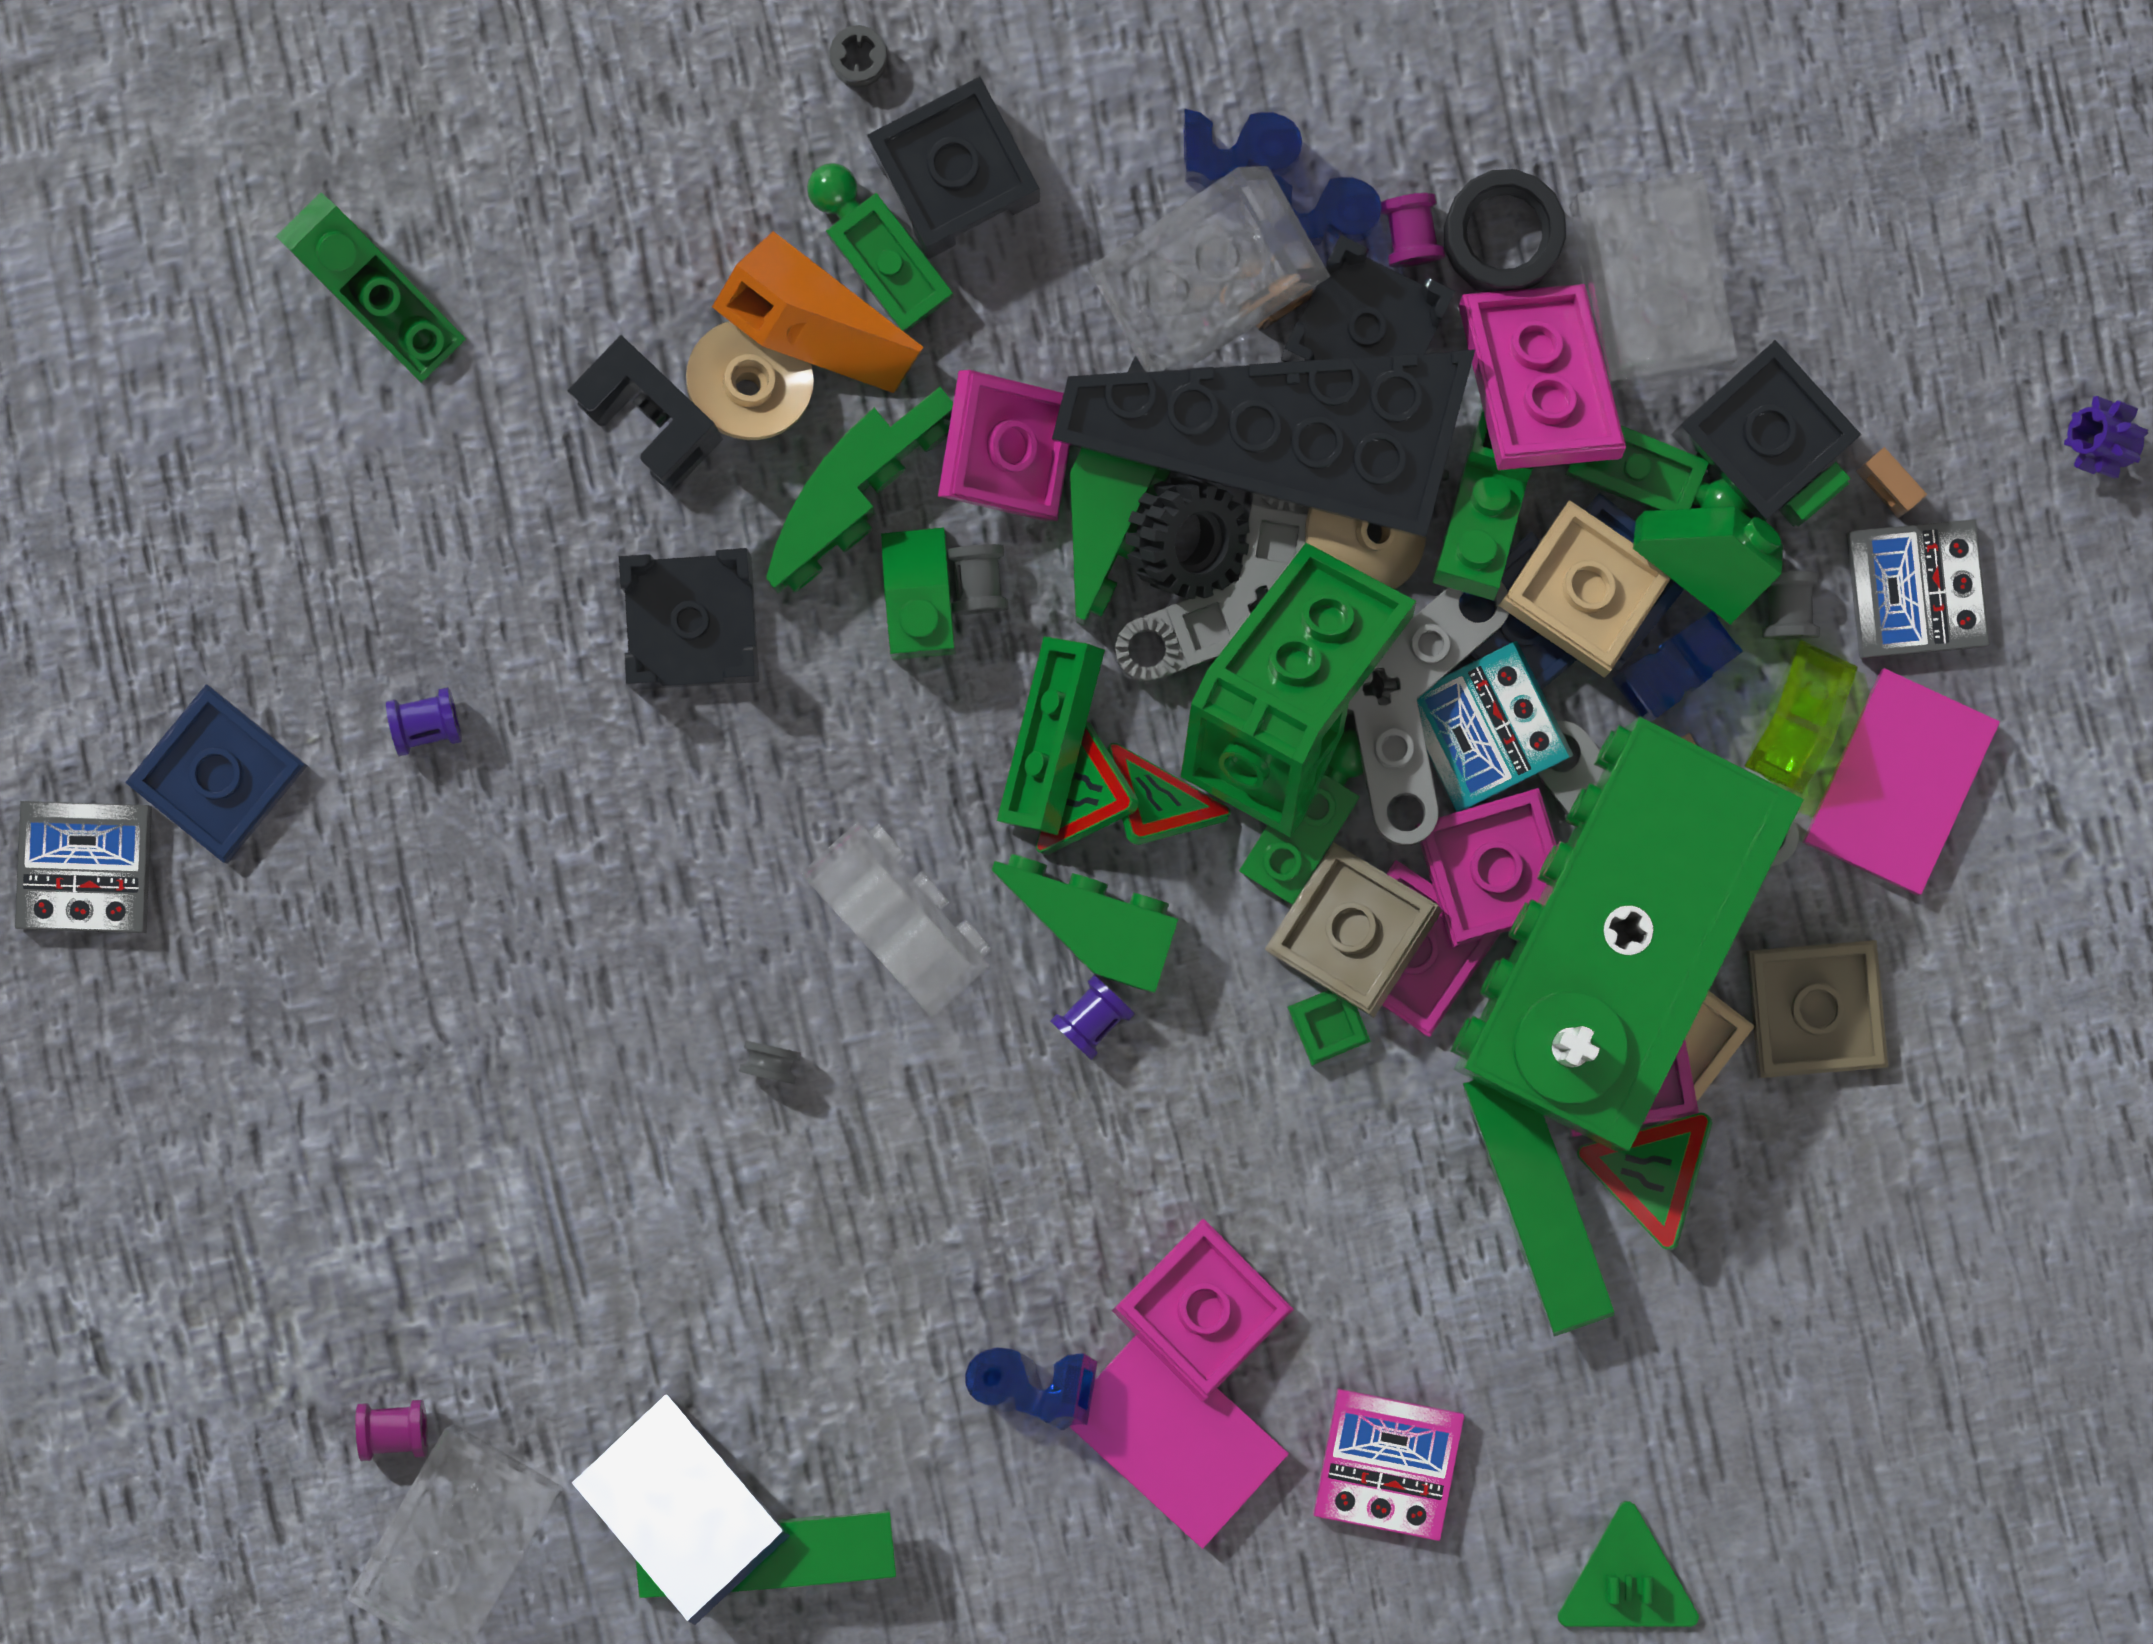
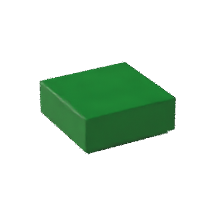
M1835 462L1779 511L1793 527L1795 525L1799 527L1849 485L1848 480L1851 478Z
M1329 990L1287 1007L1311 1066L1371 1042L1357 1007Z

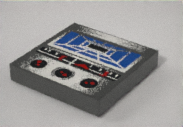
M1976 519L1849 531L1846 534L1859 659L1982 648L1990 645Z
M20 801L15 929L147 933L152 806Z

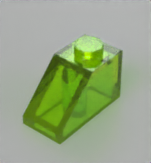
M1800 640L1760 722L1744 767L1761 774L1771 782L1782 784L1803 794L1834 742L1858 666Z

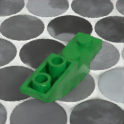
M941 387L937 388L891 427L874 407L848 430L824 457L800 492L776 542L766 579L777 594L787 586L794 593L799 591L822 572L824 568L818 561L838 545L843 552H846L867 536L873 529L867 521L876 513L874 507L862 492L869 486H872L876 492L883 490L905 471L906 468L900 461L918 446H921L925 452H928L948 437L953 401Z
M1482 405L1442 541L1443 546L1433 583L1494 601L1501 584L1527 482L1533 467L1507 470L1497 469Z

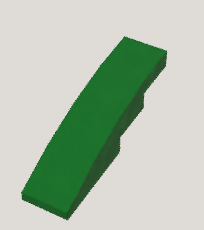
M1475 1080L1463 1083L1466 1099L1486 1148L1487 1159L1509 1213L1510 1224L1553 1336L1555 1337L1615 1316L1595 1254L1544 1115Z
M890 1510L829 1517L819 1515L777 1520L790 1536L731 1592L896 1577ZM636 1560L639 1598L667 1597Z

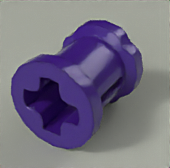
M448 687L439 689L436 697L400 705L396 699L386 701L389 728L399 757L408 755L411 747L445 739H448L452 744L462 742L454 699Z
M1095 975L1087 981L1089 990L1064 1016L1056 1014L1050 1020L1090 1060L1098 1054L1096 1050L1097 1044L1121 1019L1129 1021L1135 1015Z

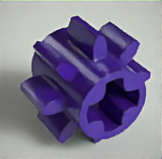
M2094 396L2092 407H2086L2079 412H2073L2067 432L2068 438L2064 440V445L2080 453L2075 460L2074 466L2091 474L2098 472L2116 479L2119 478L2120 467H2127L2134 462L2139 463L2144 447V437L2148 434V429L2132 422L2137 415L2138 408L2120 400L2112 402L2102 397Z

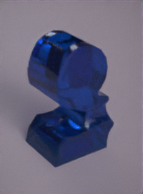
M1184 108L1185 182L1199 183L1207 190H1212L1225 183L1243 181L1247 168H1251L1262 177L1274 179L1285 176L1292 171L1299 160L1302 147L1300 130L1293 121L1283 115L1274 112L1250 114L1236 144L1230 149H1219L1212 142L1213 122L1201 112Z
M1264 172L1262 179L1263 244L1277 246L1285 253H1290L1301 247L1321 245L1326 232H1329L1337 239H1339L1340 235H1343L1355 242H1359L1370 236L1377 226L1382 209L1380 196L1374 187L1365 181L1354 177L1330 179L1316 207L1309 213H1298L1292 207L1293 186L1279 175Z
M1709 612L1658 647V653L1646 655L1612 678L1639 717L1652 722L1681 701L1684 693L1696 690L1713 677V673L1743 652L1741 647L1734 642L1718 620L1719 617L1715 612Z
M997 1347L977 1354L970 1361L965 1373V1384L969 1394L977 1402L999 1412L1017 1410L1032 1419L1043 1421L1063 1431L1071 1425L1088 1424L1098 1361L1085 1353L1067 1355L1054 1364L1053 1382L1047 1389H1042L1037 1369L1031 1358L1012 1349Z

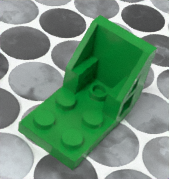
M1305 543L1207 670L1191 703L1181 778L1291 837L1304 819L1342 737L1349 702L1413 618L1416 600L1320 549Z

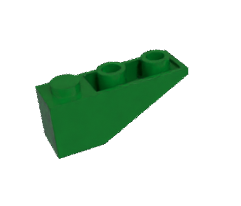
M320 192L276 235L281 243L420 383L466 340L448 319L323 193Z
M1081 448L1070 471L1075 619L1077 623L1084 626L1090 613L1100 617L1103 616L1118 584L1107 578L1116 558L1119 555L1128 559L1127 554L1135 549V546L1126 544V532L1137 533L1138 524L1128 522L1131 512H1139L1142 505L1138 500L1144 493L1157 496L1153 485L1160 481L1167 482L1170 471Z
M1015 854L1010 855L1008 865L994 861L992 867L993 874L1093 975L1153 994L1156 992L1178 922L1177 918L1166 915L1169 903L1134 892L1130 903H1126L1105 896L1108 884L1074 873L1071 875L1069 884L1044 877L1048 865Z

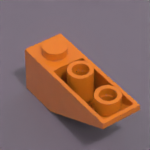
M774 231L736 264L712 306L713 309L763 347L894 393L899 388L924 348Z

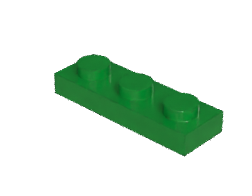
M1043 637L997 817L998 822L1058 835L1105 649L1087 643Z

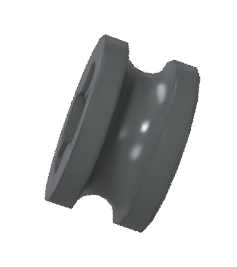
M862 25L848 26L839 31L832 40L829 50L830 62L838 79L846 85L853 87H865L878 81L885 71L887 55L885 44L877 32ZM854 41H857L858 48H862L863 42H867L874 47L869 53L872 66L865 71H859L857 64L854 67V71L848 70L843 66L848 59L845 47Z
M745 1041L744 1049H747L749 1052V1059L746 1063L740 1064L739 1072L795 1084L796 1076L792 1074L791 1066L795 1061H800L801 1052Z

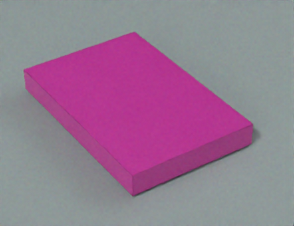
M1585 284L1462 294L1458 307L1468 349L1475 350L1472 365L1497 469L1507 470L1621 459L1626 445Z
M1881 669L1802 843L1917 896L1921 895L2000 721L1890 670Z
M1136 1335L1060 1417L1064 1423L1202 1549L1289 1454L1219 1388L1202 1402Z

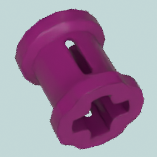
M1414 193L1380 202L1381 214L1388 216L1393 253L1388 256L1389 267L1418 266L1445 258L1444 247L1437 245L1431 209L1437 204L1436 194Z
M423 1399L412 1400L409 1407L371 1409L369 1403L357 1404L355 1430L360 1461H371L374 1454L412 1452L415 1458L426 1457L428 1427Z

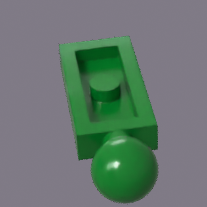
M828 163L818 167L808 180V197L819 211L827 214H836L840 219L826 230L827 236L895 325L907 333L954 297L953 292L877 193L860 204L856 199L858 192L857 181L848 168L836 163Z
M1622 425L1621 429L1626 449L1621 459L1569 464L1565 474L1653 511L1690 509L1693 504L1700 508L1735 506L1745 515H1749V510L1744 502L1724 479L1714 481L1711 484L1702 481L1709 464L1707 460Z
M1355 727L1344 728L1342 737L1304 819L1291 837L1267 825L1239 869V872L1292 905L1360 798L1359 795L1344 787L1349 778L1359 777L1364 774Z

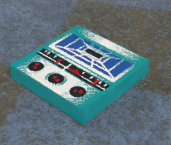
M1517 641L1443 677L1417 699L1427 753L1456 812L1463 811L1574 756Z

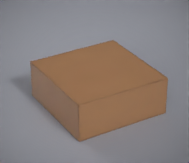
M1885 447L1856 470L1857 474L1897 518L1907 513L1927 495Z

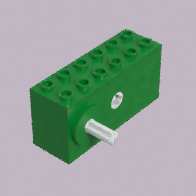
M1638 717L1625 728L1618 725L1615 731L1611 730L1594 763V765L1604 770L1596 786L1589 783L1586 789H1581L1574 801L1565 822L1575 826L1567 844L1560 841L1557 846L1553 845L1537 876V880L1545 883L1546 886L1538 902L1531 899L1529 903L1525 902L1508 935V937L1518 942L1509 960L1502 957L1500 961L1496 960L1479 993L1489 1000L1480 1018L1472 1016L1470 1019L1467 1017L1450 1051L1460 1056L1454 1068L1455 1071L1614 1151L1630 1150L1804 801L1803 798L1642 717ZM1625 920L1628 922L1625 927V933L1632 937L1633 940L1632 942L1617 946L1615 945L1617 933L1609 927L1611 924Z

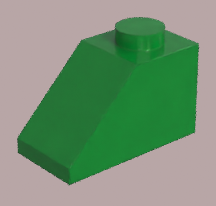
M1735 506L1644 511L1636 519L1633 549L1730 625L1782 574L1783 544L1778 533L1763 519L1758 517L1750 519Z
M933 528L881 533L884 591L892 660L956 655L945 529Z

